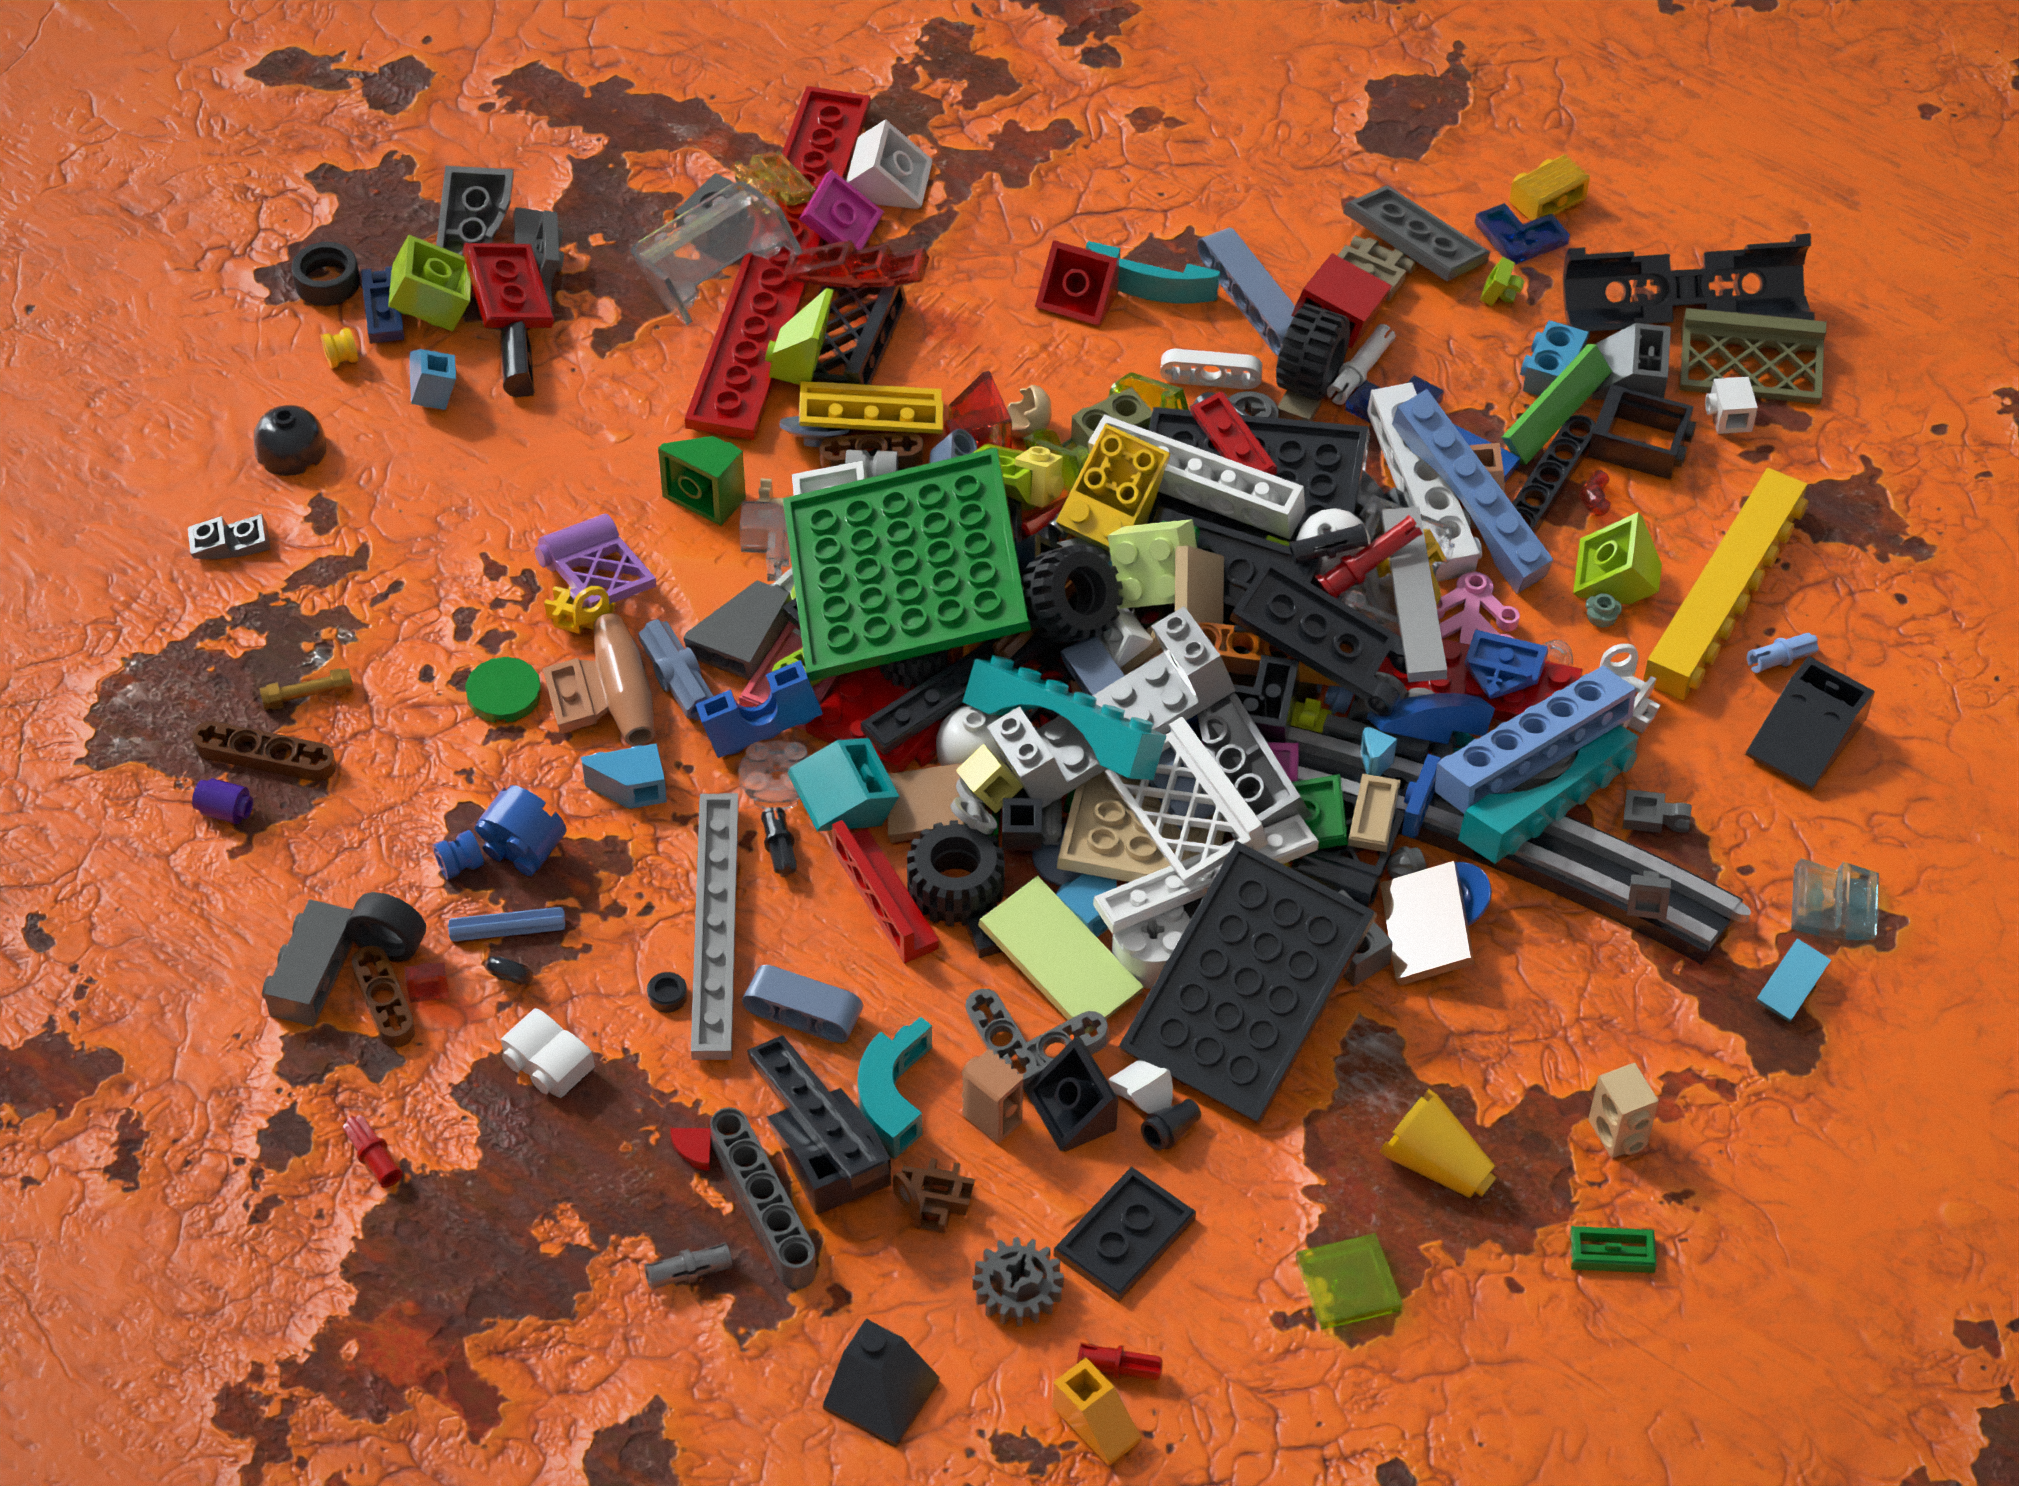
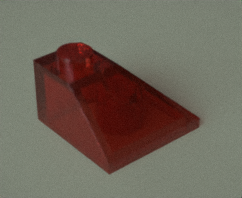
M983 372L949 404V420L944 421L946 435L948 436L955 429H963L974 438L977 449L987 443L1012 449V419L991 372Z

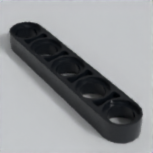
M1573 415L1562 425L1512 503L1534 534L1538 531L1589 450L1595 422L1587 416ZM1580 428L1585 430L1588 435L1575 436L1570 430ZM1567 451L1574 457L1571 459H1561L1555 453ZM1552 474L1559 480L1549 483L1542 480L1541 476ZM1530 497H1536L1541 499L1544 504L1532 506L1525 500Z

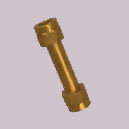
M349 668L330 670V676L280 688L278 682L259 688L264 710L284 708L282 702L334 691L335 696L354 690Z

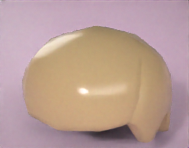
M1030 385L1027 389H1020V393L1024 396L1023 400L1011 402L1007 407L1004 431L1009 436L1022 439L1036 438L1044 432L1050 423L1052 410L1049 395L1040 386Z

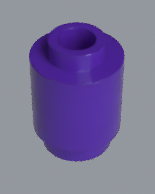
M214 778L208 781L200 780L195 787L192 797V806L195 810H199L201 815L233 824H239L243 818L247 819L250 816L254 802L247 787Z

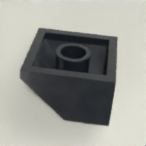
M865 1319L842 1354L823 1402V1409L897 1447L940 1382V1377L903 1337Z

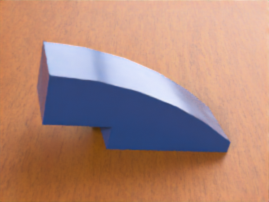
M1434 693L1400 700L1390 716H1379L1369 711L1367 719L1383 732L1448 744L1453 730L1479 736L1487 734L1495 708L1481 697L1475 695Z

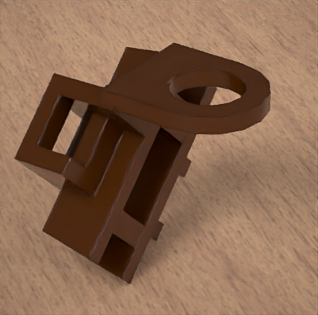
M930 1158L927 1170L903 1165L902 1172L893 1175V1193L914 1220L915 1228L945 1234L951 1213L966 1216L975 1179L960 1176L961 1163L954 1162L953 1170L947 1171L937 1169V1159ZM933 1184L949 1187L948 1191L933 1189ZM925 1215L939 1217L940 1219L939 1222L924 1219Z

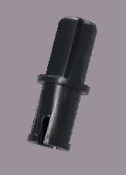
M770 807L761 814L766 834L764 846L770 852L774 872L785 878L789 874L795 873L797 869L792 848L795 844V839L788 830L785 811L777 807L778 819H775L773 807Z

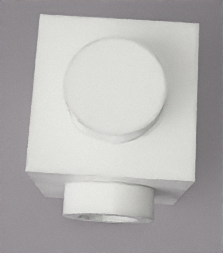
M1728 377L1713 380L1711 394H1706L1705 407L1707 414L1713 417L1717 434L1752 432L1758 407L1749 377Z

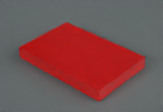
M464 244L462 252L485 328H504L508 324L521 321L525 324L526 328H552L554 317L531 244Z

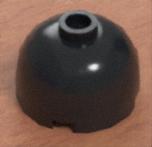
M280 405L272 408L261 416L254 429L255 457L258 462L260 461L265 465V470L270 473L282 476L302 474L306 472L305 467L315 462L316 466L322 461L326 453L324 430L317 417L301 406Z

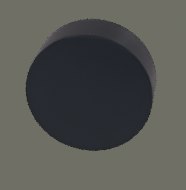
M663 972L655 975L647 985L649 1004L655 1010L663 1013L679 1010L687 1000L685 980L680 975L672 972Z

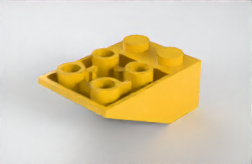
M1105 423L1055 522L1065 532L1110 552L1107 535L1124 526L1147 524L1171 454Z

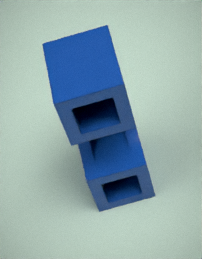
M801 660L766 674L771 687L770 695L763 704L757 707H744L737 703L731 689L696 704L702 724L718 758L727 754H736L746 746L760 740L774 738L784 730L796 725L807 724L815 717L823 714Z

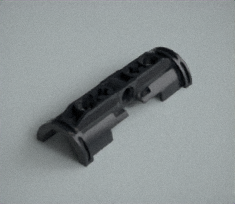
M1811 233L1795 234L1790 242L1747 244L1743 250L1704 252L1703 268L1671 271L1670 254L1634 256V251L1586 254L1585 247L1569 248L1565 256L1563 269V300L1567 326L1589 332L1588 338H1590V331L1625 329L1635 323L1673 322L1672 306L1698 304L1704 305L1705 310L1815 321V314L1810 309L1804 292L1803 265L1805 264L1808 248L1811 246ZM1731 274H1735L1734 288L1719 290V296H1716L1715 290H1709V283L1715 281V276H1718L1719 282L1733 281ZM1747 274L1756 275L1760 282L1759 289L1753 294L1745 292L1742 287V280ZM1629 280L1634 281L1632 288L1644 287L1647 285V280H1650V285L1657 287V293L1651 294V300H1648L1647 294H1634L1633 298L1635 301L1630 302L1632 288ZM1612 282L1619 283L1624 290V295L1618 302H1612L1606 296V288ZM1733 289L1736 292V296L1732 295Z

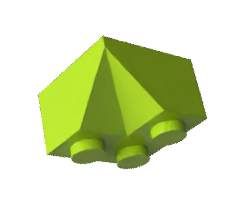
M408 235L392 264L388 307L394 308L402 314H409L427 321L433 326L454 331L470 302L471 279L464 256Z

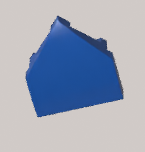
M1475 630L1465 659V667L1489 699L1496 698L1537 684L1548 656V646Z

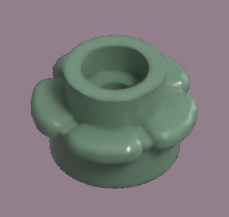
M1599 594L1596 597L1591 596L1585 604V607L1588 609V620L1597 627L1604 628L1613 625L1618 618L1617 615H1620L1622 612L1620 602L1615 601L1613 596L1609 594Z

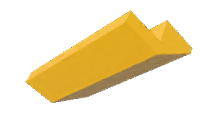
M800 381L799 426L942 434V389Z

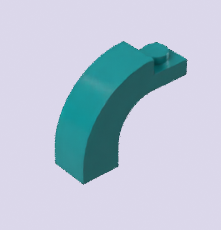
M921 1016L910 1026H903L896 1033L893 1041L880 1032L866 1048L858 1069L859 1110L874 1127L885 1150L892 1159H896L923 1135L922 1112L901 1096L895 1087L900 1076L932 1049V1025Z

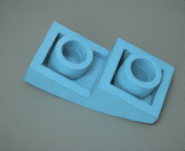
M1797 938L1757 997L1756 1002L1790 1023L1831 959Z

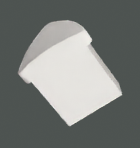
M1139 1059L1108 1079L1115 1094L1132 1101L1135 1106L1148 1114L1171 1106L1173 1084L1171 1072L1168 1069L1156 1067Z

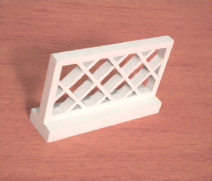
M1180 717L1169 724L1171 732L1166 734L1167 737L1162 750L1163 752L1169 747L1173 749L1176 754L1173 766L1158 764L1156 769L1158 774L1170 775L1166 789L1147 787L1149 780L1141 779L1140 786L1124 784L1120 779L1123 775L1110 769L1105 772L1110 782L1184 885L1187 886L1223 864L1235 841L1226 847L1213 845L1217 830L1234 832L1238 838L1236 841L1256 851L1268 845L1260 820L1185 719ZM1178 776L1195 779L1193 793L1174 790ZM1144 796L1163 798L1159 813L1142 810ZM1170 801L1190 802L1186 816L1167 814ZM1197 803L1214 805L1216 809L1213 820L1194 818ZM1164 823L1183 825L1179 840L1166 839L1161 836ZM1190 827L1210 829L1206 844L1187 841ZM1184 850L1203 853L1201 862L1186 870L1181 864Z

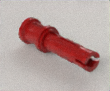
M1410 515L1406 516L1404 520L1355 555H1344L1340 558L1341 563L1324 575L1317 574L1314 577L1321 590L1338 599L1340 594L1354 584L1361 585L1365 582L1366 573L1418 536L1420 537L1423 534L1420 527L1415 526L1417 523Z

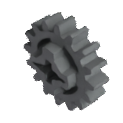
M1014 1237L1013 1246L1009 1247L1002 1240L997 1241V1252L986 1248L983 1251V1261H976L973 1290L976 1291L977 1305L986 1304V1315L988 1317L996 1312L1000 1313L1001 1324H1005L1009 1317L1015 1318L1018 1327H1022L1025 1317H1030L1036 1324L1039 1322L1040 1311L1051 1315L1053 1313V1302L1061 1301L1064 1273H1060L1059 1258L1050 1260L1049 1247L1037 1251L1036 1240L1031 1239L1027 1246H1021L1019 1237Z

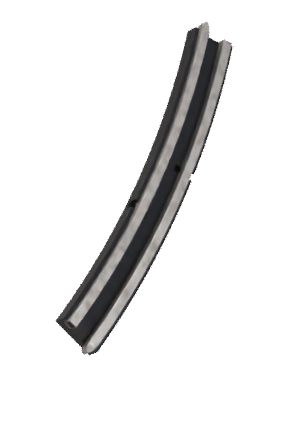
M1291 725L1287 743H1299L1298 781L1340 774L1343 793L1358 797L1362 774H1367L1360 753L1361 745ZM1194 730L1193 732L1202 741L1201 731ZM1395 754L1394 763L1380 777L1401 780L1396 809L1405 812L1408 805L1404 803L1407 787L1410 781L1417 782L1424 763L1410 761ZM1434 792L1418 836L1412 838L1482 863L1569 899L1623 924L1701 965L1733 921L1747 923L1751 915V910L1742 903V898L1665 859L1566 815L1560 821L1555 820L1545 827L1538 837H1531L1524 842L1516 853L1508 854L1497 863H1493L1458 840L1464 813ZM1345 807L1349 818L1353 819L1354 810ZM1644 870L1659 872V878L1671 879L1666 920L1626 915L1632 874L1643 876Z

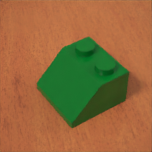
M714 436L663 443L659 446L662 497L720 526L746 500L743 450L734 444L724 442Z

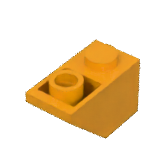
M1087 1358L1053 1382L1052 1407L1108 1466L1141 1442V1436L1115 1387Z

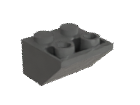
M1635 323L1596 343L1612 372L1592 393L1591 399L1605 400L1611 384L1664 398L1668 380L1671 327Z

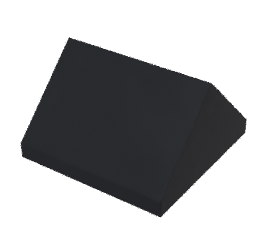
M1076 1036L1024 1088L1059 1150L1064 1152L1117 1130L1118 1098L1081 1037Z

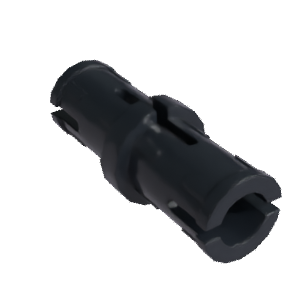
M1362 523L1333 532L1329 529L1322 530L1321 535L1289 542L1290 554L1294 565L1325 556L1327 559L1336 558L1337 553L1368 546L1366 530Z

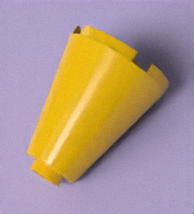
M1428 1089L1424 1097L1421 1096L1393 1131L1395 1135L1388 1143L1385 1142L1379 1151L1386 1158L1468 1198H1471L1475 1192L1482 1197L1497 1178L1491 1173L1495 1165L1437 1093H1434L1431 1089Z

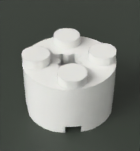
M1183 905L1113 933L1112 954L1146 989H1152L1190 922V918L1184 911Z

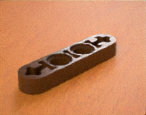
M216 721L203 722L196 726L192 732L195 751L204 759L310 781L327 780L336 771L333 750L323 743ZM245 742H251L256 745L252 751L247 753H241L236 750L240 744ZM284 749L292 752L291 756L285 760L272 758V755L278 750Z

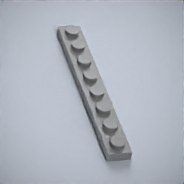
M738 793L700 794L691 1030L692 1060H732L739 816Z

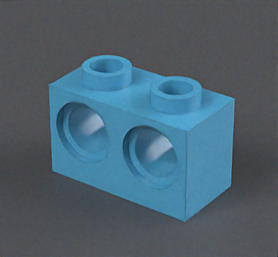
M1548 320L1543 333L1537 332L1531 347L1532 356L1526 355L1522 363L1520 375L1525 376L1523 391L1540 396L1586 347L1589 332Z

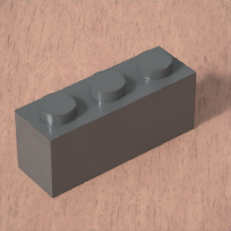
M309 899L303 913L297 914L293 923V934L288 944H283L279 951L277 967L273 976L269 975L263 985L262 997L266 1000L269 1016L312 1027L315 1026L354 943L346 931V921L352 909Z

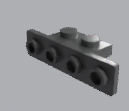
M516 207L513 212L514 244L532 245L552 309L551 284L555 272H561L564 262V252L559 251L563 228L558 227L557 212Z

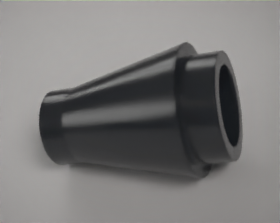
M1186 1099L1179 1104L1148 1114L1145 1122L1141 1125V1133L1144 1140L1154 1150L1171 1149L1188 1129L1201 1119L1200 1108L1193 1100Z

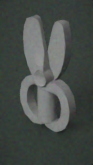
M960 777L956 783V789L960 797H956L951 803L952 812L970 828L977 829L988 835L993 834L997 828L995 819L984 809L985 803L974 793L972 794L965 781Z

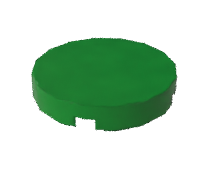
M493 658L479 664L469 674L465 685L469 707L475 715L490 722H496L495 719H505L506 723L517 721L529 715L537 707L540 700L541 687L538 673L532 665L517 658Z

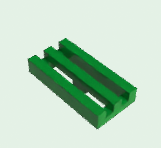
M1571 1226L1569 1233L1571 1241L1570 1255H1572L1571 1270L1655 1273L1657 1265L1654 1230ZM1581 1241L1611 1243H1606V1245L1581 1244ZM1621 1243L1646 1244V1247L1622 1246Z

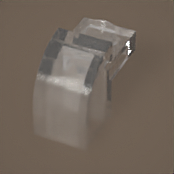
M742 501L739 528L741 552L766 553L767 581H776L783 575V567H790L791 561L784 507L772 502Z

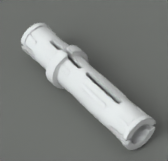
M1385 324L1378 325L1352 360L1343 364L1339 369V376L1327 390L1328 398L1332 397L1336 390L1338 391L1337 395L1332 399L1333 403L1344 404L1354 389L1362 386L1366 381L1368 371L1395 340L1394 331H1391L1384 338V335L1390 329L1389 326Z

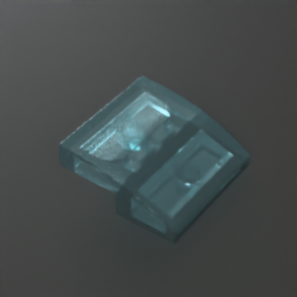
M1801 858L1794 866L1791 929L1839 939L1873 940L1877 936L1879 873L1844 861L1837 869H1833Z

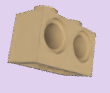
M1635 1062L1598 1076L1588 1121L1611 1158L1625 1153L1632 1155L1641 1151L1648 1144L1659 1100Z

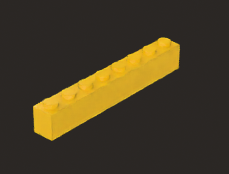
M1767 467L1648 658L1643 678L1644 682H1647L1652 676L1656 678L1655 689L1683 701L1691 688L1698 689L1706 670L1704 666L1706 663L1712 665L1719 653L1721 638L1727 640L1731 635L1736 622L1734 619L1735 615H1743L1751 597L1748 594L1751 589L1757 591L1764 579L1765 566L1772 567L1776 561L1780 547H1778L1779 543L1783 542L1786 544L1794 528L1793 520L1795 518L1801 520L1809 502V500L1804 499L1807 483Z

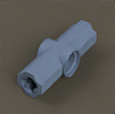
M656 619L646 623L644 629L639 632V641L653 662L654 672L660 686L665 692L671 691L687 719L701 720L696 704L714 697L701 676L699 663L693 651L689 647L683 648L667 621L662 622Z

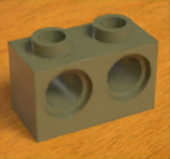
M1131 387L1120 393L1112 394L1106 400L1091 407L1083 408L1072 415L1071 439L1088 458L1090 454L1088 441L1104 415L1149 430L1152 410Z

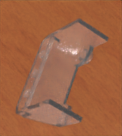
M745 181L735 182L726 186L644 237L631 248V254L636 264L661 301L671 313L686 325L693 322L687 310L694 305V301L698 296L695 286L749 252L763 258L776 255L783 246L796 256L803 252L781 207Z

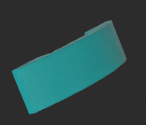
M1087 241V250L1119 258L1118 290L1143 299L1181 304L1215 301L1218 298L1220 271L1187 264L1183 273L1121 259V248Z

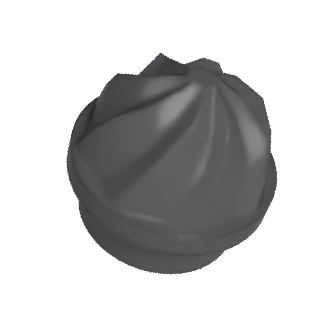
M1407 846L1399 848L1390 856L1387 863V872L1392 879L1427 869L1424 856L1417 847L1409 849Z

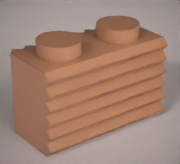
M987 1050L980 1057L975 1056L971 1058L962 1070V1080H964L962 1082V1089H964L962 1091V1111H964L962 1115L996 1143H1000L1022 1124L1023 1074H1017V1069H1011V1064H1005V1059H999V1055H993V1050Z

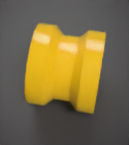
M349 328L342 329L336 335L329 333L321 335L323 349L330 368L338 367L340 362L349 361L350 363L359 361L356 345Z

